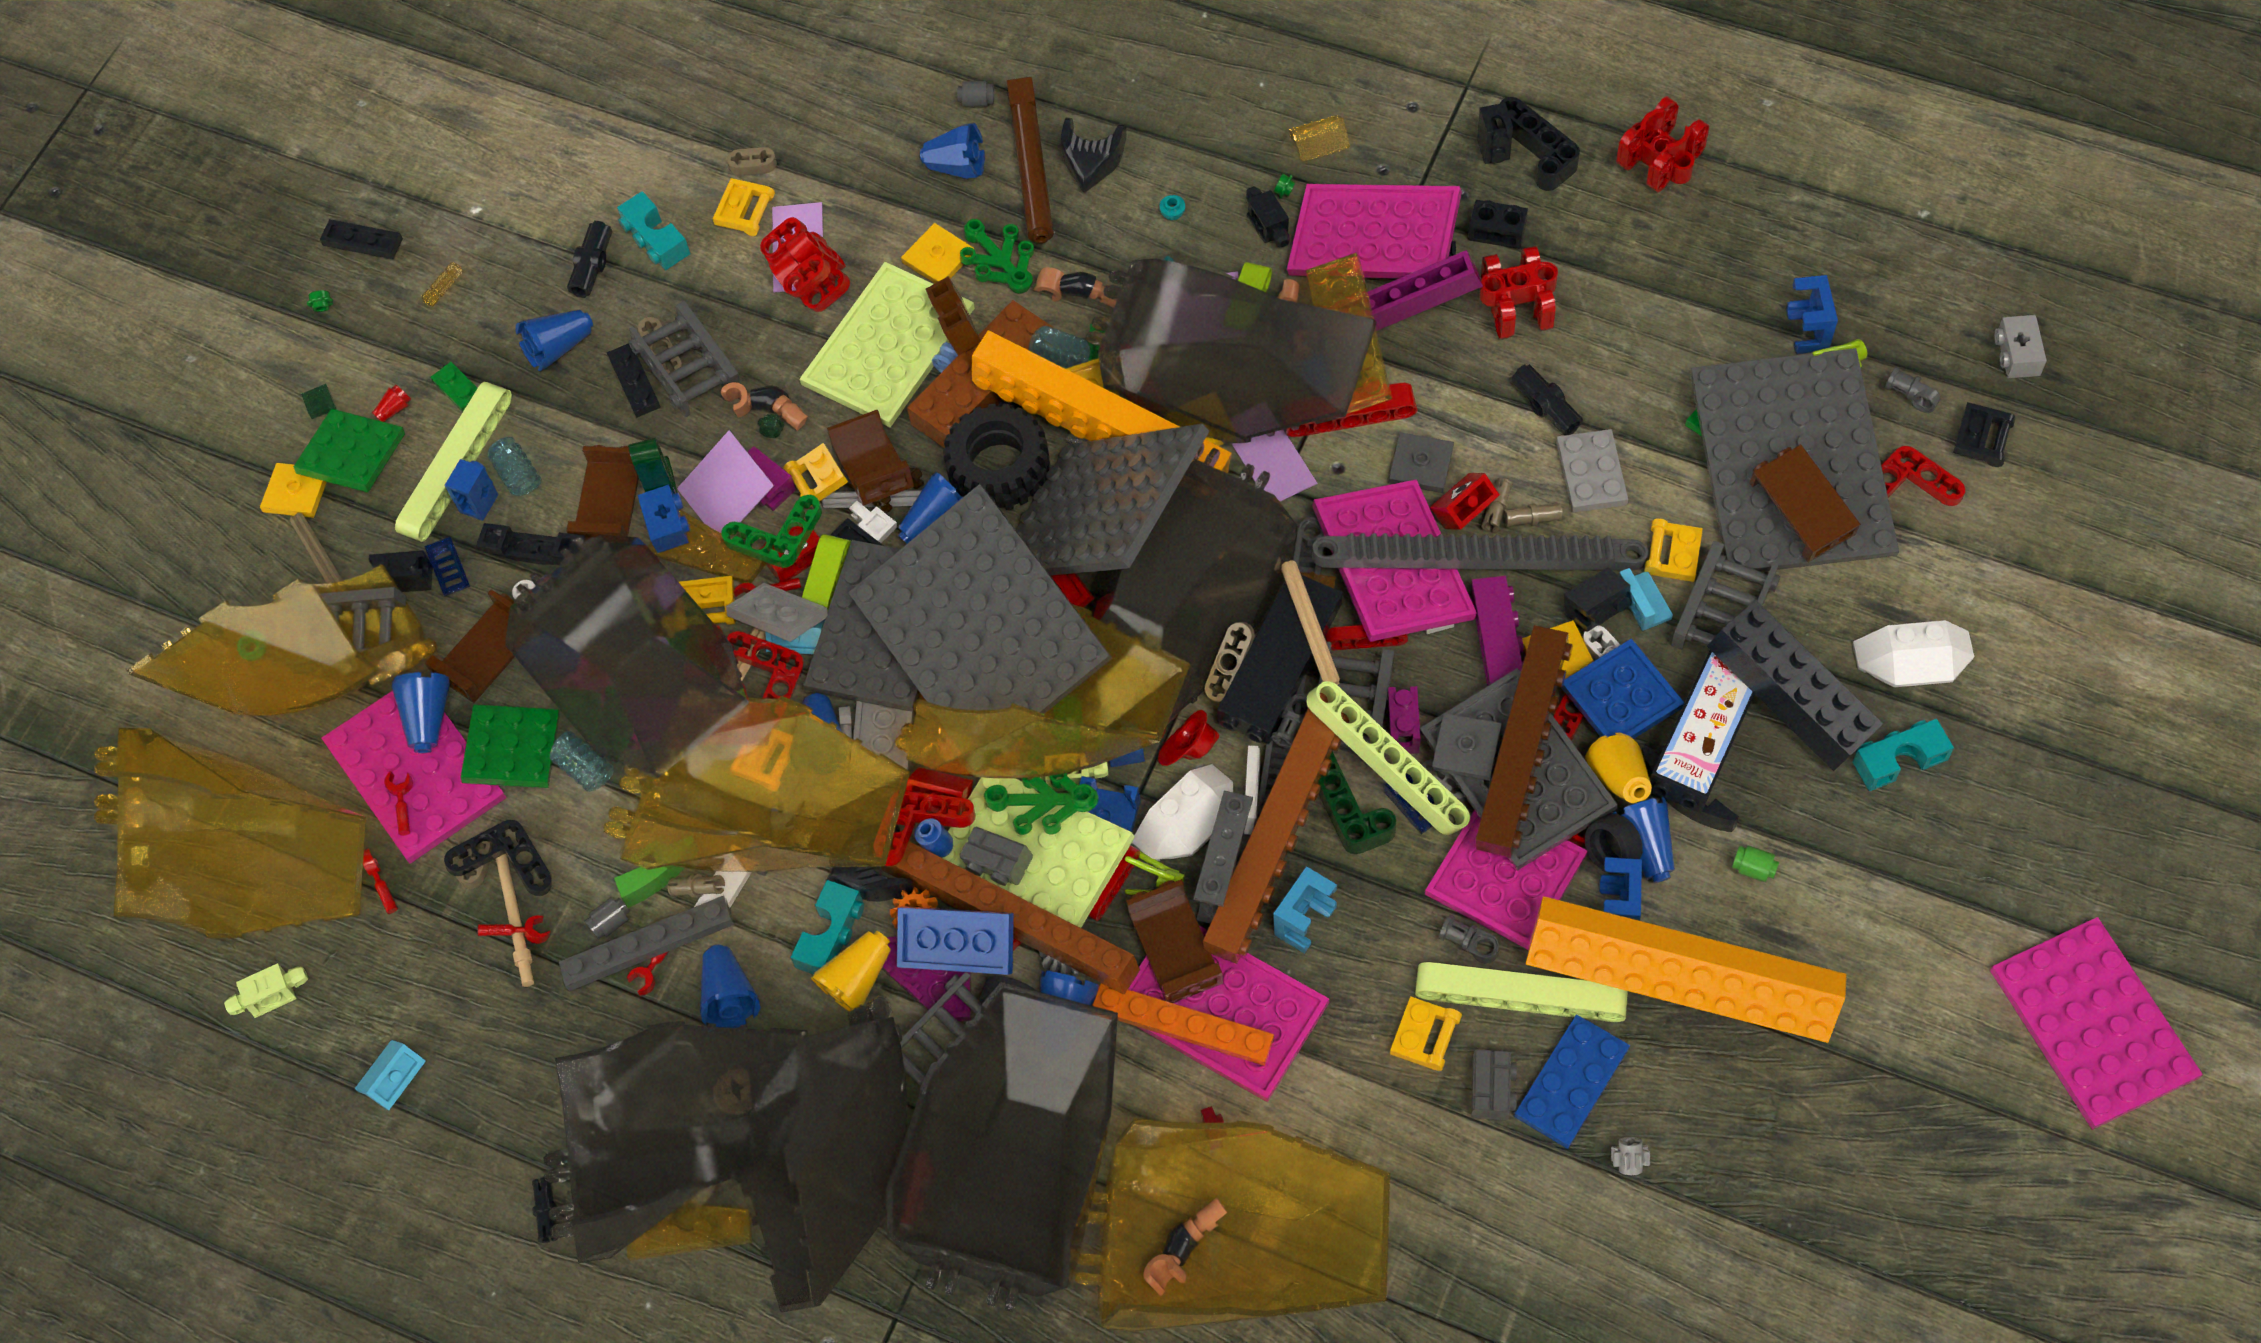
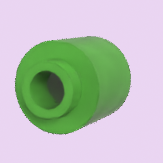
M1747 845V848L1739 846L1732 868L1739 870L1738 874L1766 883L1768 877L1774 879L1779 862L1774 860L1775 854L1749 845Z

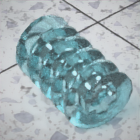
M1042 326L1037 329L1029 343V351L1061 367L1069 368L1089 361L1090 347L1084 338L1049 326Z
M513 437L501 438L490 446L487 457L511 494L517 496L526 495L538 488L542 479L537 474L535 467L532 466L531 461L527 459L526 453L522 451L521 445L515 443Z
M565 732L552 746L550 760L558 765L562 771H565L569 777L574 778L575 782L582 785L586 791L590 792L599 789L611 778L614 772L613 765L606 764L604 757L598 758V752L590 751V746L583 744L581 738H575L573 732Z

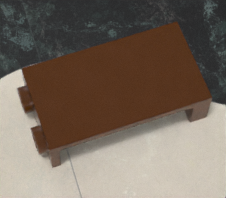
M878 409L827 428L832 448L863 506L914 487L909 465L906 460L901 462L883 429Z
M1801 444L1793 449L1788 447L1782 450L1775 460L1769 463L1764 461L1753 469V475L1750 480L1751 486L1754 487L1760 483L1805 544L1802 555L1808 563L1856 535L1861 524Z
M583 446L582 451L587 460V467L576 521H568L566 531L569 534L584 535L586 537L584 545L626 546L639 481L632 463L629 447Z
M492 589L488 592V595L493 605L443 661L432 655L425 662L431 673L448 676L450 688L473 703L478 700L539 630L534 620L536 616L531 610L525 606L519 608L507 594L502 593L499 595Z
M1182 879L1176 882L1173 880L1166 881L1155 890L1138 892L1129 900H1126L1128 913L1165 1001L1175 1003L1223 984V975L1218 962L1215 963L1212 955L1204 951V936L1186 897Z

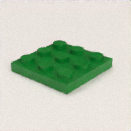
M331 408L293 467L296 474L368 493L404 437L405 432L401 426Z
M473 704L461 772L462 783L549 788L560 718L559 709Z

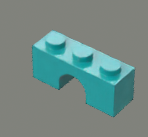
M643 191L617 207L621 217L618 219L619 224L625 232L630 231L633 234L632 237L640 248H646L648 257L655 265L659 263L666 271L691 254L686 239L672 223L661 229H653L662 220L656 205Z
M1937 719L1929 722L1922 720L1912 725L1909 730L1901 733L1900 731H1894L1886 735L1881 741L1876 743L1869 741L1862 744L1857 749L1853 764L1870 792L1896 781L1901 768L1895 757L1900 755L1910 756L1916 760L1921 770H1925L1948 761L1954 747Z
M829 880L826 881L815 904L819 916L831 921L829 929L820 935L802 932L790 957L796 969L813 975L814 972L838 955L843 945H848L852 936L851 928L855 919H860L864 911V903L858 890Z

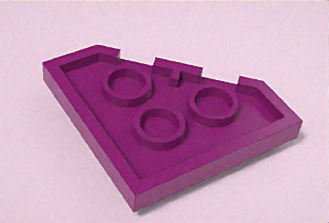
M897 936L887 937L890 941L888 946L891 951L882 970L927 1010L947 992L944 986L956 974L961 977L965 973L897 967ZM967 972L970 978L964 986L971 992V972ZM956 994L943 1006L957 1021H972L971 1009Z

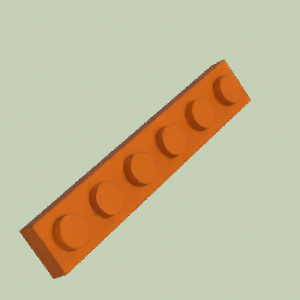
M1102 983L1099 986L1091 1008L1094 1014L1263 1066L1266 1065L1274 1041V1034L1131 990H1127L1125 994H1122Z

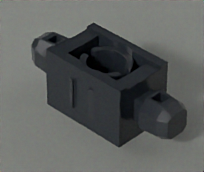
M1255 186L1246 190L1248 202L1247 217L1263 242L1274 241L1281 248L1287 246L1290 243V235L1288 233L1289 217L1272 191L1269 190L1262 193Z

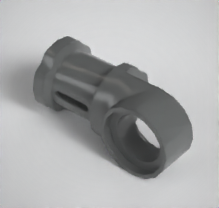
M1899 367L1893 369L1885 386L1887 390L1892 388L1905 394L1907 399L1912 400L1913 406L1924 413L1933 412L1941 397L1935 389L1920 383L1921 377H1912L1903 373Z
M1300 693L1292 696L1281 715L1282 722L1277 732H1273L1271 739L1279 746L1287 749L1291 748L1306 714H1296L1292 708L1298 702L1307 704L1306 694Z
M1451 914L1446 918L1439 934L1440 940L1448 939L1461 945L1462 950L1471 953L1475 960L1480 963L1487 964L1495 961L1499 953V942L1495 936L1479 929L1475 925L1467 926L1455 920V917ZM1482 942H1489L1493 945L1494 951L1489 955H1483L1478 952L1477 946Z

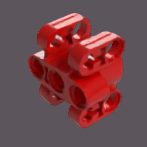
M1668 96L1658 103L1655 110L1647 113L1641 122L1634 124L1632 128L1624 133L1619 142L1616 163L1627 171L1631 170L1638 161L1648 165L1646 185L1656 192L1662 191L1669 181L1676 184L1689 182L1692 177L1694 160L1703 152L1709 133V125L1698 119L1689 127L1685 126L1684 135L1680 140L1677 141L1669 134L1675 127L1679 106L1677 102Z
M790 217L784 220L763 238L760 250L765 255L772 273L788 295L795 298L799 297L804 305L815 312L825 310L848 290L850 280L841 271L846 267L842 258L827 245L826 240L816 232L807 231L806 225L797 218ZM778 241L777 250L769 253L770 245ZM792 284L796 288V291H792ZM821 293V300L813 305V296Z
M1536 246L1522 249L1520 266L1502 269L1497 254L1482 258L1481 282L1483 287H1480V300L1483 304L1491 307L1499 339L1509 338L1514 335L1516 323L1514 305L1526 302H1535L1533 318L1537 319L1541 331L1554 327L1556 306L1553 292L1557 286L1558 269L1553 263L1541 262Z

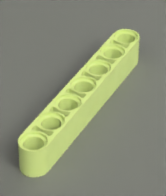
M489 382L481 383L400 512L395 524L397 533L420 542H424L429 537L452 500L444 486L460 459L468 462L476 461L510 405L512 398L510 390Z
M1325 681L1309 692L1306 700L1309 709L1440 833L1451 835L1468 825L1470 821L1468 809L1338 685ZM1320 693L1326 695L1328 703L1322 701ZM1341 713H1344L1348 716L1349 723H1346L1342 719ZM1363 733L1369 736L1370 743L1363 739ZM1384 753L1391 757L1392 764L1385 760ZM1406 773L1412 777L1413 784L1407 781ZM1427 793L1434 798V804L1429 802ZM1449 814L1455 818V825L1449 820Z
M1424 962L1418 965L1415 995L1418 998L1431 1001L1565 1017H1575L1577 1014L1584 1019L1622 1022L1626 1019L1628 991L1586 980Z

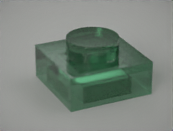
M327 384L301 393L311 419L329 413L331 408L337 410Z

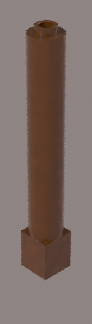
M1032 77L1007 80L1027 234L1031 241L1041 244L1050 240L1054 235L1033 81Z

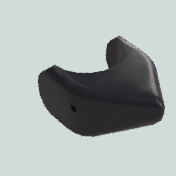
M1065 118L1061 132L1063 159L1066 167L1083 192L1090 190L1119 165L1126 142V124L1119 123L1114 133L1106 139L1088 141L1076 136L1073 119Z
M883 824L862 829L854 834L827 877L829 881L858 890L863 900L873 902L902 897V890L906 891L908 895L912 894L914 888L913 882L909 878H887L878 874L873 869L876 859L874 856L875 844ZM899 825L893 826L890 831L900 832Z

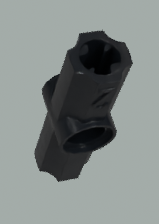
M594 220L593 223L589 224L582 246H577L573 256L574 269L567 289L576 297L586 298V296H589L598 272L602 273L605 268L606 249L613 231L611 226L606 225L602 221Z
M1524 364L1517 369L1516 373L1512 376L1511 382L1529 399V404L1535 414L1541 418L1546 417L1564 436L1576 432L1582 424L1583 418L1566 402L1560 387L1553 382L1548 383L1530 364Z

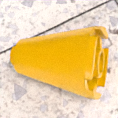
M1615 733L1616 735L1609 737L1604 735L1598 738L1587 751L1585 761L1606 790L1629 803L1635 804L1646 800L1651 793L1652 787L1638 743L1631 736L1623 733Z
M877 930L874 934L869 931L814 972L811 980L826 995L832 996L837 1004L853 1015H857L861 1011L891 951L888 946L890 943L889 939Z

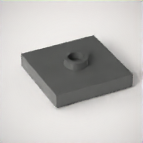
M1400 432L1390 472L1389 484L1417 479L1421 489L1443 493L1454 442Z
M1444 713L1432 770L1491 781L1502 723Z

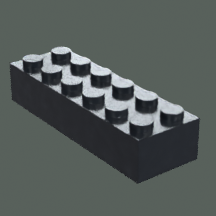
M1757 600L1753 601L1727 624L1707 646L1833 771L1883 725L1867 707Z

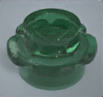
M767 414L764 418L758 420L759 432L764 437L777 438L783 431L784 422L777 415Z

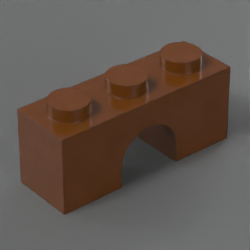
M949 276L926 288L931 304L939 315L938 320L942 330L957 355L969 351L980 344V337L966 305Z

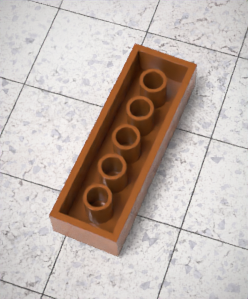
M1014 300L979 334L980 340H982L989 330L1043 358L1056 345L1053 326ZM978 345L958 355L907 407L911 425L943 448H945V438L950 434L949 429L955 422L960 423L959 418L965 413L969 415L973 413L974 408L980 406L981 409L987 408L988 404H996L997 406L1002 400L995 392L989 389L983 390L972 381V355Z

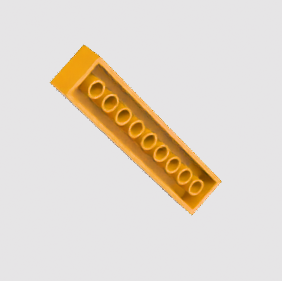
M989 330L972 355V381L976 386L983 390L989 389L995 392L1004 401L1014 402L1022 406L1030 414H1038L1046 418L1054 426H1062L1070 430L1077 438L1094 441L1180 427ZM1204 440L1177 488L1182 487L1190 491L1193 496L1200 500L1206 499L1213 502L1227 477L1232 453Z
M1543 896L1526 959V965L1826 1043L1829 1042L1846 995L1845 973Z

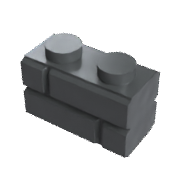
M974 827L968 842L965 843L960 853V858L966 864L965 868L969 872L977 876L986 873L991 875L990 878L994 882L1006 886L1008 882L1019 885L1025 874V869L1028 868L1033 858V854L1024 844L982 828Z
M1474 1051L1471 1118L1509 1120L1510 1110L1516 1111V1092H1510L1511 1081H1516L1517 1062H1511L1510 1052Z

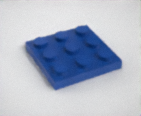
M1632 638L1566 678L1563 687H1561L1600 737L1604 735L1609 737L1616 735L1615 733H1623L1634 739L1678 712L1684 706V701Z

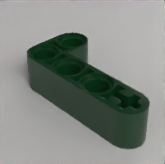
M656 437L628 445L632 463L645 492L669 484L673 494L678 493L668 455H663Z
M1332 751L1329 757L1332 760L1329 772L1326 777L1321 775L1318 782L1321 785L1319 796L1344 849L1350 854H1361L1389 843L1393 840L1396 833L1395 814L1386 808L1362 814ZM1329 784H1335L1339 786V788L1336 790H1329L1326 788V786ZM1344 808L1350 810L1351 813L1341 815L1337 811ZM1379 823H1386L1390 827L1387 829H1379L1378 827H1376V825ZM1358 833L1363 837L1359 840H1353L1349 838V835Z

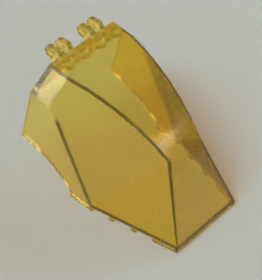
M382 564L365 574L339 582L321 584L302 583L299 578L273 594L275 600L265 605L236 606L230 605L228 600L224 601L199 618L202 624L192 631L188 627L180 631L183 636L174 644H171L170 641L162 644L164 651L155 657L152 653L148 654L127 669V672L131 676L233 714L252 716L281 715L314 708L368 685L373 686L382 680L385 681L393 675L396 676L403 671L406 672L420 664L419 661L434 654L438 648L436 642L431 638L424 639L422 625L406 601V606L395 607L392 610L391 640L380 645V610L378 608L369 609L365 615L364 648L369 649L358 652L353 645L354 612L342 611L338 622L320 593L389 587L398 589Z
M1072 604L1112 656V659L1046 713H1040L1013 703L1010 708L965 710L929 703L919 693L920 699H917L913 704L914 711L916 712L914 725L908 722L902 726L900 730L902 735L900 734L895 740L896 747L901 749V751L907 752L906 760L940 772L972 777L1032 778L1091 768L1161 741L1188 673L1190 663L1161 648L1156 651L1141 643V637L1136 635L1134 638H1131L1116 630L1117 625L1113 622L1107 625L1092 617V611Z
M688 682L666 724L650 766L647 767L629 762L624 767L625 773L629 776H624L620 779V787L633 794L640 793L634 812L618 806L610 808L608 814L612 821L606 822L603 828L606 834L614 838H624L620 849L621 860L647 870L680 867L722 872H763L805 867H881L887 861L910 771L882 753L879 756L861 745L862 740L858 738L856 740L851 739L836 729L837 724L833 722L828 724L811 713L812 708L784 696H780L779 699H761L730 695Z
M119 728L117 748L114 746H104L96 749L95 757L103 762L97 763L94 766V772L103 777H118V797L113 794H100L94 799V805L100 809L94 814L96 823L118 824L114 917H135L173 923L206 934V938H240L243 933L264 930L267 933L272 932V928L295 924V927L303 926V922L323 918L325 922L360 915L366 827L365 816L306 792L256 766L208 749L181 743L150 728Z
M1134 1118L1116 1141L1107 1178L1106 1193L1090 1191L1082 1193L1081 1200L1085 1203L1105 1204V1212L1091 1210L1080 1212L1081 1221L1095 1224L1104 1223L1101 1255L1077 1254L1076 1262L1078 1264L1100 1266V1275L1082 1272L1075 1274L1076 1283L1090 1286L1099 1285L1097 1304L1102 1328L1130 1332L1257 1319L1385 1302L1387 1299L1390 1173L1355 1159L1352 1161L1337 1155L1331 1149H1322L1304 1142L1301 1137L1296 1136L1294 1138L1274 1130L1273 1126L1238 1120L1227 1123H1185ZM1217 1197L1227 1213L1217 1220L1219 1225L1211 1232L1208 1230L1204 1232L1205 1236L1199 1240L1200 1244L1192 1251L1186 1263L1181 1266L1186 1272L1185 1283H1179L1173 1277L1166 1284V1292L1160 1296L1144 1279L1145 1267L1154 1257L1162 1255L1167 1235L1181 1220L1186 1222L1191 1217L1193 1219L1197 1218L1196 1213Z

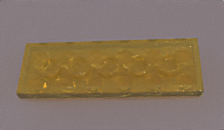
M1353 253L1306 270L1337 412L1342 416L1392 399L1358 254Z

